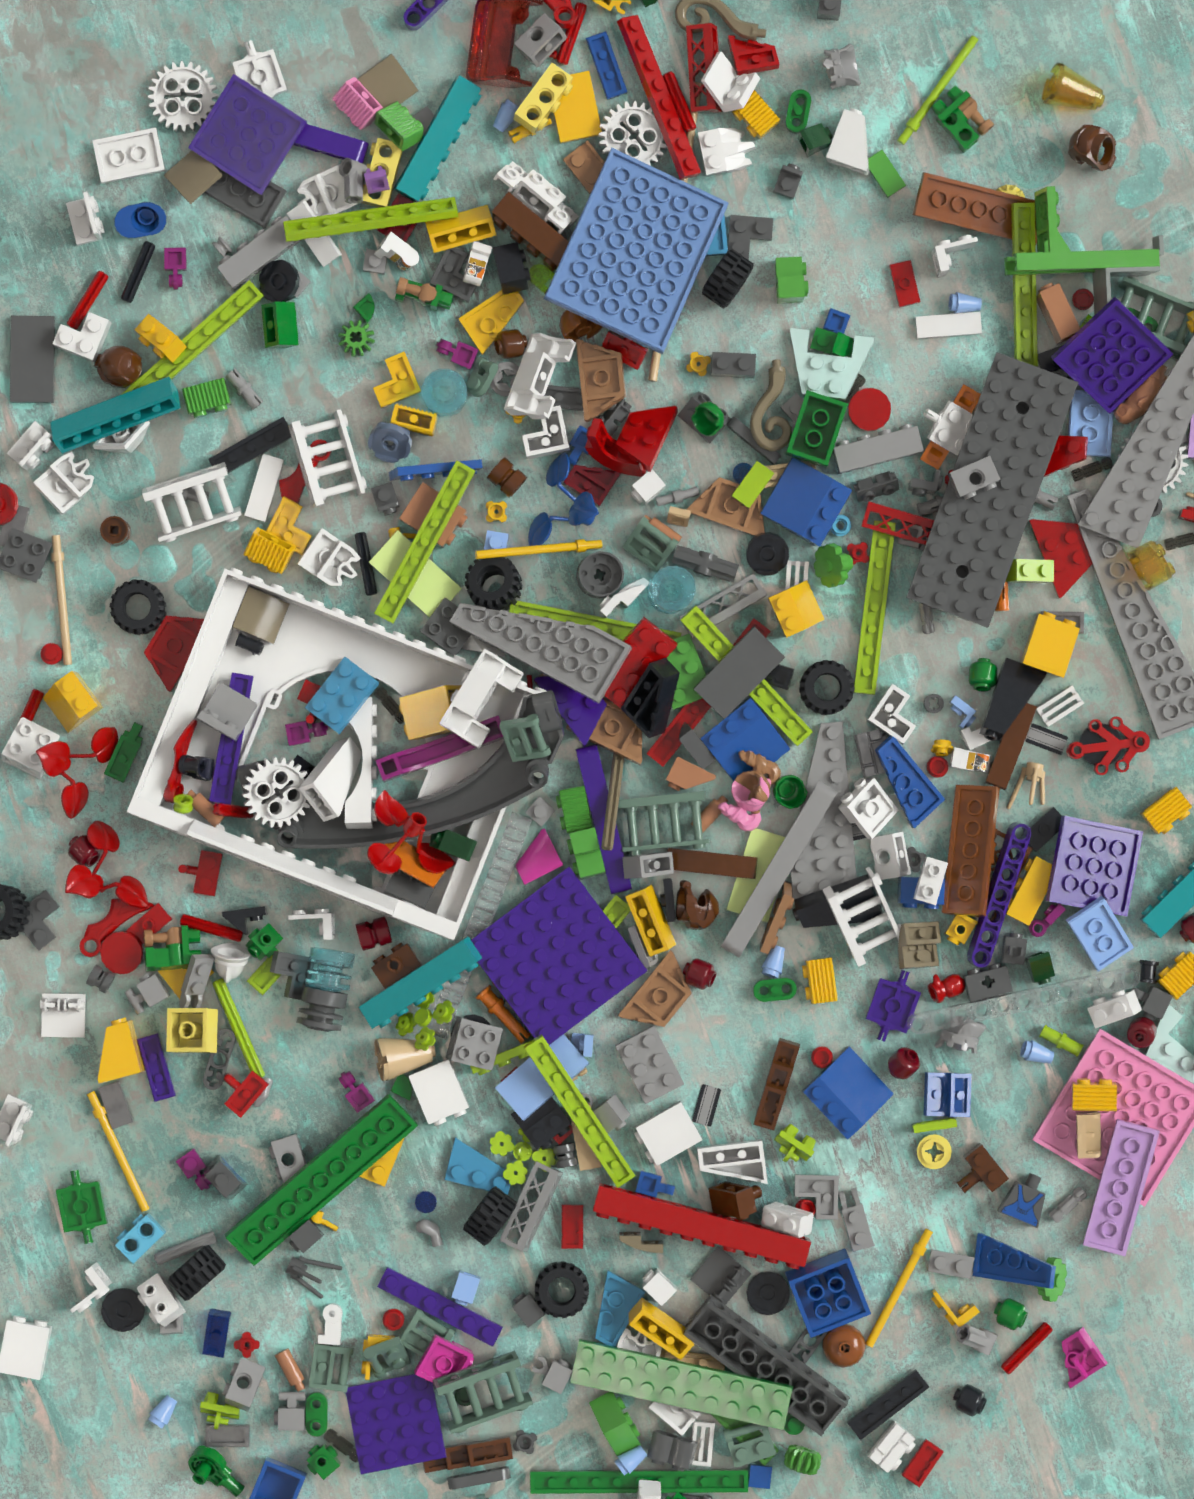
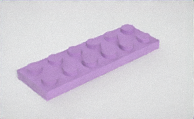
M1120 1119L1116 1120L1082 1243L1084 1246L1126 1256L1160 1133L1159 1130Z

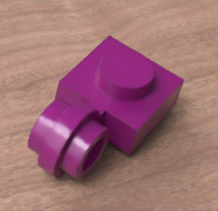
M164 248L165 271H173V274L169 275V288H174V290H178V287H183L182 274H178V271H187L186 248Z
M444 339L437 342V352L447 356L449 352L454 353L450 362L469 370L471 369L479 349L458 341L456 349L452 348L453 343Z
M306 721L285 724L289 746L310 743L311 733H314V737L327 735L328 726H325L323 722L312 724L313 728L309 729Z
M1052 903L1043 912L1046 915L1043 920L1031 922L1029 926L1031 935L1035 937L1043 936L1047 928L1066 909L1059 903L1056 905ZM1037 924L1041 926V931L1038 933L1034 930Z
M350 1071L341 1073V1077L338 1078L345 1089L348 1087L351 1089V1091L345 1094V1097L357 1113L375 1101L363 1082L356 1087L353 1083L356 1082V1079Z
M192 1149L176 1161L188 1179L196 1174L197 1179H195V1183L201 1190L210 1188L211 1182L200 1172V1170L206 1167V1164L195 1149Z

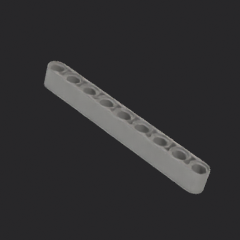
M819 780L722 943L721 947L737 957L741 956L838 791Z

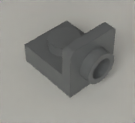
M790 163L787 166L783 165L773 192L794 199L803 175L800 167Z
M392 482L371 488L379 514L384 513V516L397 512L396 508L400 506Z

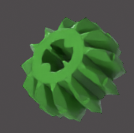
M350 320L349 325L351 328L348 329L345 325L342 326L346 334H338L340 338L344 339L339 342V345H347L343 350L345 353L352 349V357L356 356L357 350H359L361 356H364L363 348L369 352L371 351L367 343H375L374 339L368 338L374 335V331H367L370 327L368 323L361 328V320L357 321V326H354L353 321ZM355 334L357 336L361 334V341L351 342L353 341L352 335Z
M790 1445L784 1456V1465L796 1472L814 1475L817 1474L820 1468L822 1457L815 1450L803 1447L802 1445Z

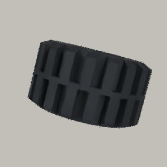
M733 249L727 251L702 289V295L724 309L732 302L749 277L754 263Z
M505 557L486 558L480 561L475 559V565L468 567L470 573L465 574L467 580L465 581V587L470 598L476 606L499 611L505 608L507 611L510 609V604L515 605L517 603L515 598H520L521 593L519 590L523 588L521 576L515 565L508 558L505 559ZM494 575L505 577L503 585L498 590L493 592L483 590L484 582L489 577Z
M136 579L129 582L126 581L122 583V586H118L115 589V594L111 596L112 601L109 606L111 608V617H113L116 625L122 630L135 635L148 634L150 631L157 629V626L161 625L162 619L166 615V602L159 589L145 580ZM136 594L147 597L151 605L149 614L141 620H134L126 613L127 601Z
M823 660L814 663L803 673L800 680L799 693L808 709L810 708L813 712L821 715H832L843 710L852 700L855 690L854 679L850 671L843 664L833 660ZM822 675H831L839 682V693L832 700H822L815 694V681Z
M0 884V902H4L5 915L0 921V940H9L11 937H17L19 935L18 932L24 931V924L28 925L27 915H30V911L27 910V907L30 905L28 901H25L27 897L21 893V890Z
M498 1187L491 1188L464 1224L463 1230L482 1245L489 1244L516 1208L517 1202Z
M206 1245L169 1276L168 1282L184 1301L190 1300L223 1271L226 1264L210 1245Z
M561 1261V1263L554 1262L552 1265H547L539 1273L535 1283V1299L538 1302V1306L547 1315L550 1314L554 1318L562 1317V1319L568 1316L572 1317L583 1309L588 1300L589 1283L587 1277L575 1264H569ZM565 1277L572 1281L575 1293L569 1301L557 1302L551 1298L549 1286L554 1279Z

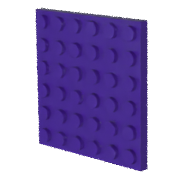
M570 867L566 868L471 940L482 956L478 964L532 1036L536 1038L542 1034L549 1045L647 972V969Z

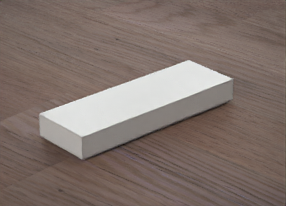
M306 201L301 202L287 213L291 220L316 217ZM330 236L304 239L323 267L342 255Z
M980 312L915 317L917 339L982 334Z
M266 454L262 455L244 516L266 522L284 463L283 459Z

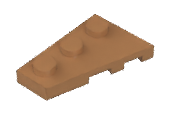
M785 881L781 887L782 898L776 899L774 904V917H770L760 942V952L768 954L771 948H775L778 941V936H776L778 929L782 930L786 922V917H784L786 910H791L794 903L792 883Z

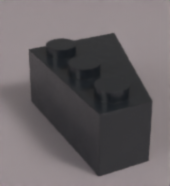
M667 658L649 663L621 707L622 711L648 738L665 733L680 672Z

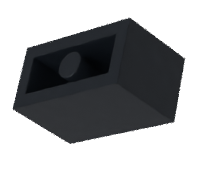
M518 242L493 247L503 295L527 290V281L531 280L528 267L524 268L523 263L527 262L524 249H519Z

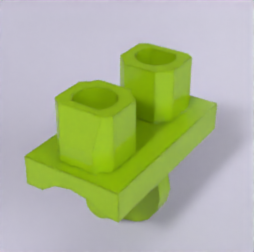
M792 1124L781 1130L774 1139V1141L781 1144L779 1151L785 1154L782 1161L786 1163L789 1158L795 1162L799 1158L807 1161L815 1152L813 1148L816 1140L806 1135L801 1142L794 1137L799 1130Z
M207 1392L204 1402L201 1401L200 1412L211 1414L207 1416V1421L214 1423V1429L218 1430L220 1424L228 1425L229 1419L227 1418L239 1420L240 1409L229 1404H225V1406L217 1405L219 1394Z

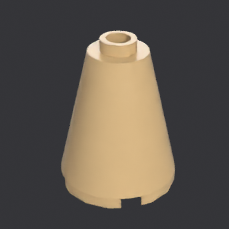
M375 1039L374 1052L378 1058L376 1065L381 1080L388 1081L431 1063L433 1057H436L434 1045L429 1046L428 1050L424 1051L415 1048L416 1040Z

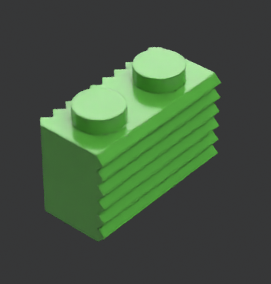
M398 101L376 112L374 124L401 151L407 150L408 147L410 148L414 144L421 142L424 130L422 123L419 120H415L410 115L408 109L405 106H401Z
M224 378L182 389L188 414L190 416L194 415V418L206 416V411L214 409L216 413L228 410L227 406L232 405Z
M585 786L560 790V795L556 796L558 809L562 808L564 816L560 817L562 830L566 829L567 833L593 828Z

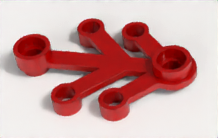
M1115 716L1110 718L1108 722L1109 727L1113 730L1117 729L1128 738L1119 740L1102 727L1100 720L1093 719L1088 723V730L1097 733L1107 742L1083 745L1080 742H1072L1067 746L1066 753L1071 759H1079L1085 753L1108 750L1100 763L1094 766L1095 774L1101 776L1108 772L1109 764L1120 749L1129 748L1123 758L1115 763L1116 771L1122 773L1129 769V763L1137 752L1141 753L1148 749L1150 745L1149 736L1143 731L1133 732L1123 724V720L1120 717ZM1114 719L1119 721L1118 727L1113 726L1112 722ZM1093 722H1096L1098 724V728L1096 730L1092 728ZM1138 738H1141L1143 740V744L1141 746H1139L1136 742ZM1075 746L1080 748L1079 754L1074 753ZM1120 762L1125 764L1124 770L1119 768ZM1099 765H1102L1104 767V771L1102 773L1098 771Z

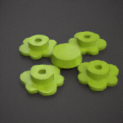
M431 992L425 995V1001L416 1006L420 1007V1009L416 1011L414 1017L411 1012L403 1014L398 1018V1023L395 1026L400 1036L412 1033L413 1027L416 1025L423 1027L420 1033H417L415 1036V1048L418 1050L426 1051L429 1046L435 1044V1031L425 1027L431 1022L432 1017L438 1024L443 1022L449 1023L452 1019L451 1014L455 1011L452 1003L446 1000L443 1004H437L436 1010L432 1014L431 1010L428 1009L435 1000Z
M521 1128L518 1129V1134L522 1135L524 1142H519L515 1146L511 1142V1135H505L502 1131L496 1132L495 1137L489 1140L492 1145L490 1151L493 1154L505 1156L507 1152L513 1150V1155L517 1161L508 1163L506 1170L503 1172V1178L509 1180L511 1185L525 1183V1175L528 1173V1170L523 1167L521 1161H526L531 1156L533 1161L542 1163L550 1168L556 1164L555 1154L551 1148L547 1150L539 1148V1151L532 1153V1148L527 1143L530 1141Z

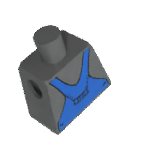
M218 1155L204 1169V1176L227 1199L232 1200L248 1185L221 1155Z
M1029 1173L1025 1184L1015 1181L997 1211L1038 1228L1045 1200V1193L1037 1190L1041 1177Z

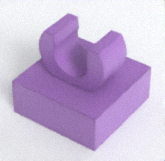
M378 166V171L371 172L370 168L366 170L364 177L368 194L390 189L385 169Z

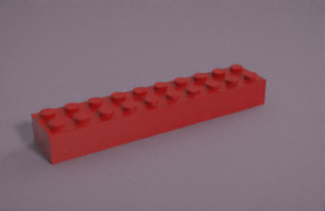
M600 1182L593 1205V1211L596 1212V1216L609 1219V1216L617 1218V1222L628 1225L632 1221L638 1223V1227L651 1230L652 1227L658 1228L659 1233L669 1236L677 1233L680 1234L681 1239L692 1242L694 1238L700 1239L703 1245L714 1247L715 1244L722 1245L723 1250L733 1253L736 1252V1249L741 1250L745 1256L757 1258V1255L764 1256L767 1262L778 1264V1261L786 1262L787 1267L798 1270L800 1266L805 1267L811 1245V1240L808 1237H793L761 1227V1225L736 1220V1218L723 1217L721 1214Z

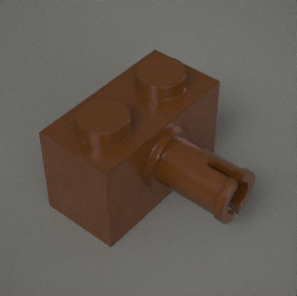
M402 942L391 949L392 954L387 957L383 954L373 961L375 965L371 969L385 989L422 965L408 943L405 945Z
M979 1143L963 1156L972 1167L971 1172L956 1183L964 1193L979 1181L983 1182L993 1192L1009 1178L984 1146Z
M724 1181L708 1188L713 1213L721 1214L723 1217H734L736 1220H745L749 1218L750 1214L757 1212L755 1199L762 1197V1190L758 1185L750 1187Z

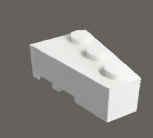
M762 1139L697 1147L700 1171L768 1184Z

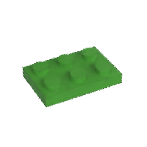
M690 633L674 639L677 642V647L667 657L680 672L672 702L673 710L702 699L693 688L706 676Z

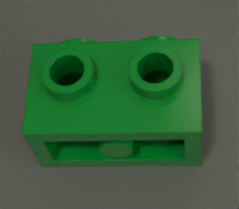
M271 302L261 305L265 348L298 346L295 302Z

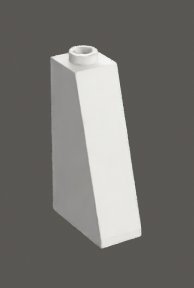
M351 737L335 742L299 787V790L323 822L339 817L362 756V752Z

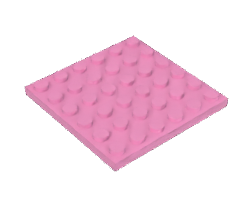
M1099 1028L1032 1140L1100 1180L1117 1119L1159 1130L1160 1133L1140 1204L1145 1207L1194 1127V1084ZM1078 1078H1088L1090 1082H1099V1079L1106 1078L1112 1079V1082L1117 1084V1111H1100L1101 1156L1099 1158L1078 1159L1076 1112H1095L1072 1110V1082H1077Z

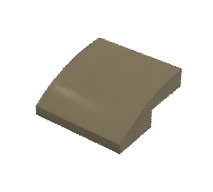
M392 54L357 78L383 108L396 101L401 104L419 91Z
M192 150L164 174L166 179L190 204L223 176L211 162Z
M248 587L232 627L274 644L290 604Z
M938 921L901 924L898 943L900 969L939 966L936 944L941 943Z
M619 1232V1240L628 1246L646 1252L663 1253L662 1240L641 1241V1232Z

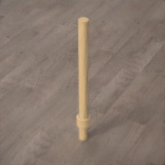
M60 535L52 536L53 553H51V559L54 562L63 664L72 665L63 561H65L64 552L61 549Z

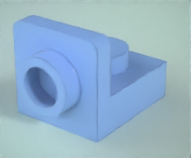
M956 695L953 696L949 702L952 705L950 709L959 716L965 715V718L958 727L961 729L964 726L969 727L976 719L974 716L976 710Z
M572 1033L571 1043L583 1057H592L594 1034Z

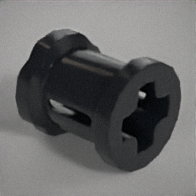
M1140 960L1142 965L1138 982L1157 984L1155 975L1156 966L1159 965V962Z

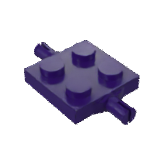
M901 969L898 981H887L882 978L878 981L865 1018L876 1022L881 1027L877 1037L878 1040L885 1042L889 1030H898L907 1034L921 992L910 989L905 985L910 972L906 971L905 973V970Z

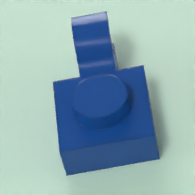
M581 425L569 443L570 446L574 447L569 456V461L572 465L577 464L582 453L589 455L585 449L588 440L587 429Z
M641 1170L635 1192L652 1197H657L658 1192L673 1195L675 1186L661 1183L662 1176Z

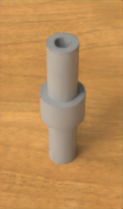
M698 487L683 491L680 489L671 491L669 495L655 498L657 506L672 502L677 504L683 502V499L699 495Z

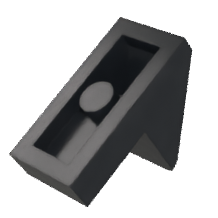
M267 906L222 912V916L245 935H248L246 917H250V921L263 920V915H268Z

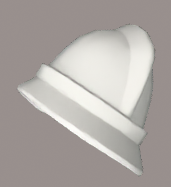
M225 943L211 948V953L215 958L216 971L224 979L225 983H229L242 973L248 958L251 956L245 947L236 943Z

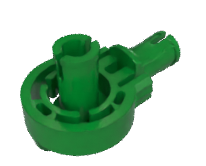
M201 1445L193 1451L188 1465L194 1473L192 1479L195 1483L203 1485L206 1481H210L217 1487H225L235 1497L243 1491L245 1486L230 1475L232 1469L226 1465L224 1457L217 1450Z

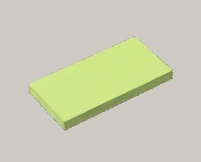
M397 530L369 563L391 582L412 542ZM428 559L408 599L430 618L444 598L451 601L462 588Z
M757 828L750 831L743 856L758 858L755 879L736 877L726 910L738 914L741 913L785 837ZM775 899L761 921H769Z

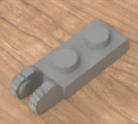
M194 954L191 956L181 988L180 1008H188L190 1002L192 1008H200L203 1002L202 995H204L215 959L212 954Z
M856 1188L851 1189V1195L855 1202V1205L847 1207L843 1191L838 1192L842 1206L841 1211L853 1252L874 1246L862 1203L860 1204Z

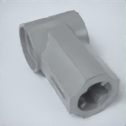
M350 158L342 160L339 166V174L344 177L345 202L358 204L363 202L364 173H366L368 168L365 164Z
M967 1324L958 1327L956 1332L957 1341L971 1346L973 1349L986 1355H990L998 1337L997 1334L981 1327L978 1329Z

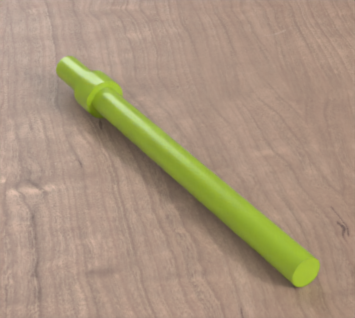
M971 35L915 116L908 120L905 130L897 139L899 143L905 145L912 133L919 129L921 126L920 122L979 41L975 36Z

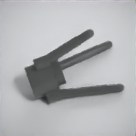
M302 1256L298 1259L292 1257L286 1273L290 1274V1278L298 1281L320 1299L323 1298V1295L302 1278L305 1276L319 1284L322 1283V1280L306 1272L308 1266L305 1263L342 1270V1266L306 1259Z

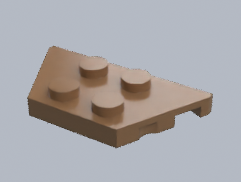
M576 339L584 421L590 422L593 418H596L626 397L622 354Z
M721 477L686 509L690 510L693 515L753 536L765 533L764 518L760 514L762 510L761 495L759 494L748 509L732 497L739 484Z
M603 698L607 706L589 741L641 766L642 731L622 709Z
M671 950L618 1014L619 1017L665 1027L692 994Z

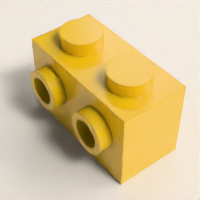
M149 313L134 329L140 335L138 340L146 347L152 346L154 348L152 351L161 359L165 357L172 363L187 348L177 335Z

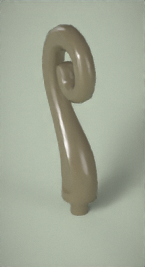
M681 0L675 9L677 24L685 31L686 26L697 25L687 20L686 12L688 8L695 4H703L713 8L736 35L756 41L757 37H766V29L758 28L759 24L740 20L721 0ZM702 7L695 8V14L700 16L698 24L709 23L710 15L708 11ZM702 29V30H694V31H692V33L702 32L703 29Z
M779 359L772 360V367L768 369V388L757 402L750 419V429L755 442L768 451H777L786 447L792 434L789 422L780 416L770 417L765 422V431L767 433L772 432L774 426L781 427L782 435L779 439L771 440L762 431L761 422L763 415L781 394L785 384L786 370L785 367H781V360Z

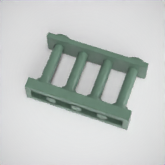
M1124 276L1119 284V288L1125 290L1121 303L1128 308L1133 293L1144 297L1145 300L1138 319L1143 324L1146 322L1153 302L1165 306L1157 329L1152 333L1172 351L1173 355L1171 357L1178 360L1186 348L1184 341L1189 330L1186 324L1189 321L1186 314L1194 310V302L1183 301L1144 285L1136 278ZM1173 310L1185 314L1176 340L1166 338L1164 335Z
M706 791L619 800L618 808H624V813H627L630 847H623V852L628 851L629 856L641 855V850L686 845H693V849L706 848V843H711V840L703 839L700 813L701 800H706ZM680 802H689V806H691L694 840L692 841L681 840L678 811ZM667 804V808H670L672 843L660 844L657 809H659L658 805ZM645 806L649 816L651 845L639 846L635 811H637V807Z
M515 1350L433 1380L438 1396L445 1395L453 1418V1420L446 1422L451 1434L462 1433L472 1426L514 1411H523L530 1405H533L529 1393L522 1394L515 1372L516 1368L521 1367ZM505 1372L507 1373L514 1397L502 1401L495 1376ZM486 1380L494 1405L481 1409L474 1384ZM462 1387L466 1388L473 1409L472 1413L464 1416L460 1415L453 1393Z

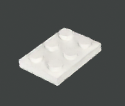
M157 128L92 140L102 184L165 171Z

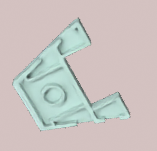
M790 328L802 395L805 396L808 390L833 399L846 400L874 344V338L855 336L851 358L808 353L810 330Z
M1169 1005L1162 1020L1158 1021L1156 1037L1153 1043L1148 1046L1145 1055L1194 1083V1070H1192L1194 1056L1169 1035V1032L1183 1016Z

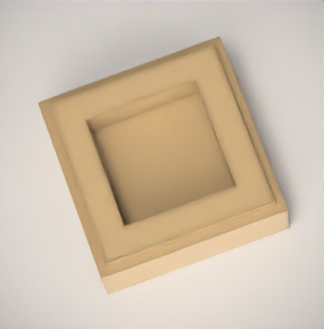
M670 506L666 522L687 527L691 511Z

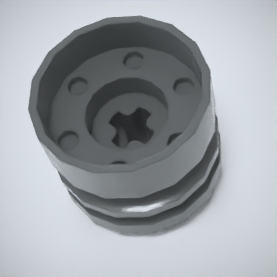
M603 551L591 553L583 559L576 572L579 588L584 594L592 598L600 599L612 595L620 588L624 579L622 563L613 554ZM595 570L604 573V576L602 577L603 581H600V579L595 580Z
M303 986L301 1000L309 1003L310 1006L309 1008H299L298 1012L308 1014L307 1018L297 1017L296 1023L319 1031H341L342 1025L333 1023V1019L343 1020V1016L336 1014L335 1009H345L348 994Z

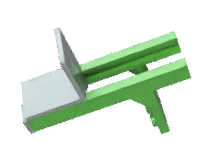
M1047 186L1034 192L1037 252L1015 253L1013 257L1004 258L1005 276L1092 273L1094 314L1096 315L1111 300L1110 277L1148 276L1160 271L1159 256L1164 255L1163 235H1158L1152 238L1153 249L1071 251L1057 230L1060 224V217L1056 211V205L1059 202L1058 192L1055 191V186Z

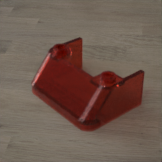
M542 0L477 1L474 10L467 62V80L476 84L504 88L532 87V82L520 79L519 69L511 66L516 25L523 24L527 20L529 7L543 5Z

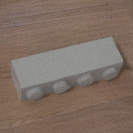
M287 215L283 218L281 216L277 217L271 222L272 226L266 231L264 229L260 230L253 236L255 238L249 244L244 242L236 249L237 253L231 257L227 255L219 261L220 265L217 268L234 291L262 271L269 262L275 261L301 241L286 242L283 221L290 220Z
M912 424L900 426L899 431L891 432V429L878 432L879 436L870 438L868 434L857 437L858 441L849 443V440L837 442V447L833 448V454L838 474L923 453L924 449L918 426L912 427Z

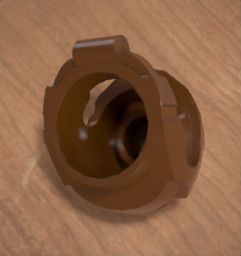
M1083 125L1071 136L1068 153L1078 164L1082 165L1086 162L1092 169L1103 172L1104 170L1111 169L1117 158L1115 156L1116 141L1113 135L1102 127ZM1102 145L1104 147V154L1102 159L1098 161V154Z
M112 346L106 349L103 354H98L94 367L97 368V372L104 383L117 388H126L135 383L141 375L142 358L128 347Z
M686 880L680 881V888L677 892L676 919L683 921L689 929H706L719 914L717 899L711 891L705 889L697 901V898L694 897L691 891V883Z

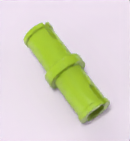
M1046 1024L1039 1035L1040 1038L1042 1037L1055 1044L1056 1048H1062L1076 1057L1079 1056L1084 1046L1067 1037L1066 1033L1063 1032L1061 1034Z

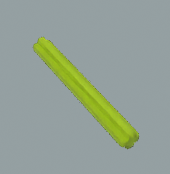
M224 979L215 980L213 987L250 1071L253 1070L260 1077H264L263 1068Z

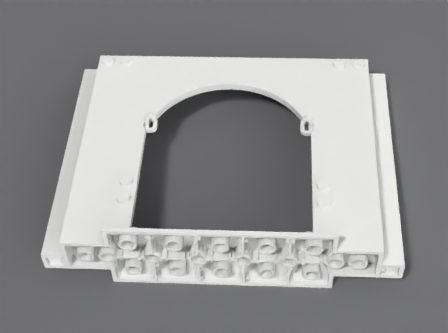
M232 567L230 570L224 569L127 813L190 838L195 842L368 910L454 941L507 807L469 823L448 829L477 841V844L469 862L447 854L456 863L453 867L447 869L439 879L425 909L384 892L393 874H387L382 888L375 887L370 889L357 884L356 879L343 874V877L335 875V870L323 866L322 869L315 867V862L303 858L302 861L295 859L296 856L285 850L278 853L274 851V846L262 842L261 846L255 844L254 838L244 834L238 837L227 833L221 822L216 827H213L194 808L186 814L177 813L173 809L174 804L164 800V790L174 765L175 754L173 748L193 719L197 720V726L192 735L187 755L214 759L211 781H205L182 774L180 783L184 786L183 794L193 790L196 794L201 793L209 800L221 733L199 721L197 716L201 710L205 709L219 683L230 686L232 672L254 676L250 700L257 703V707L244 729L238 766L245 764L266 709H277L282 701V694L296 683L317 674L333 672L344 657L348 658L371 677L393 688L402 697L444 685H463V676L473 668L472 665L466 663L465 658L454 655L453 658L445 654L446 651L434 647L431 650L426 648V643L413 639V642L406 640L405 635L393 631L392 634L388 633L385 627L376 623L370 626L365 624L366 622H364L363 618L355 615L352 618L347 617L344 611L332 607V610L325 608L324 603L314 599L311 602L306 601L304 596L292 591L289 594L283 590V587L273 583L271 586L264 584L263 579L251 575V578L242 575L243 572ZM248 587L290 604L275 643L271 644L261 640L265 645L260 656L257 654L254 656L252 652L235 646L240 633L257 641L259 640V638L232 627ZM521 680L514 692L498 684L476 721L481 722L499 715L501 721L517 719L523 697L546 692V690L535 687V689L528 688L527 683ZM272 699L276 700L275 705L271 704ZM453 732L425 738V741L428 743L450 735ZM504 739L423 768L428 773L418 798L442 791L471 775L488 761L502 745ZM237 771V774H236V780H235L234 789H235V786H236L237 781H238V779H239V777H238V771ZM431 834L423 836L421 843H430ZM418 838L404 840L417 847Z

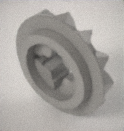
M511 362L498 364V371L490 384L496 394L504 397L509 396L519 369L516 364ZM502 371H504V373L507 376L515 375L513 379L510 380L511 388H509V386L506 383L498 384L500 380L503 379Z

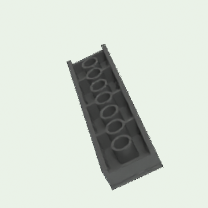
M711 1294L685 1325L684 1336L734 1373L793 1386L788 1412L821 1437L842 1409L848 1405V1400L850 1399L848 1395Z

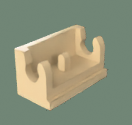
M1100 1111L1076 1112L1078 1159L1099 1158L1101 1156Z

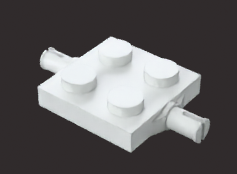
M252 40L249 41L251 49L248 42H245L244 45L248 55L242 60L233 62L236 75L271 98L287 92L274 50L256 52Z
M949 400L944 409L938 414L927 408L925 411L929 414L924 412L923 416L933 421V426L927 439L958 456L973 414Z

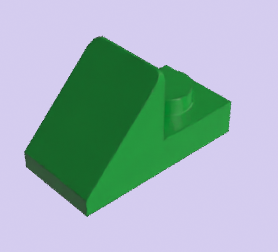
M816 327L810 349L828 355L851 358L854 339L841 332L834 333Z

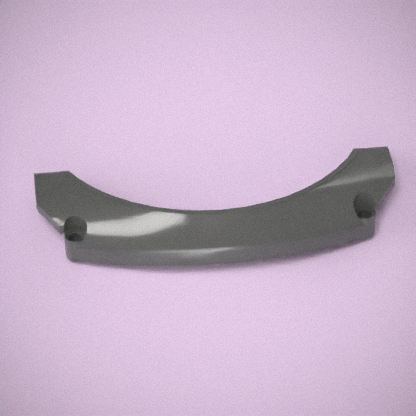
M552 690L523 697L518 718H524L531 714L538 715L540 720L539 727L546 745L551 750L550 755L543 758L512 762L504 740L499 749L486 763L455 785L418 799L400 801L399 803L405 808L408 816H411L414 812H419L427 819L423 836L448 830L492 814L547 784L549 777L548 764H552L564 737L561 715ZM527 727L526 731L533 749L538 748L531 728ZM264 760L257 761L262 766L264 765ZM257 762L238 766L237 771L241 786L249 783L244 777H252L249 769L251 768L256 771L258 769L256 766ZM283 771L278 772L275 776L276 782H282L285 778ZM534 773H542L544 777L538 778L534 776ZM290 780L286 786L291 785L293 780ZM261 784L257 789L258 795L265 794L267 786L266 784ZM242 787L243 792H247V789ZM276 787V788L274 789V791H275V794H274V795L280 796L281 794L279 793V791H280L281 789H278V788ZM296 789L290 790L287 794L288 799H295L297 791ZM269 798L262 800L261 804H264ZM308 800L305 803L310 807L302 808L305 815L297 814L298 822L291 818L290 826L285 821H283L282 828L278 827L277 822L273 826L275 830L278 829L279 831L277 842L284 848L338 849L371 846L373 843L387 844L398 842L404 835V825L396 827L395 824L386 826L378 819L373 821V828L347 829L345 825V803L339 817L323 822ZM273 802L270 805L271 813L278 811V802ZM288 832L292 834L293 837L288 838L283 833ZM407 836L405 840L418 838V836L412 838Z

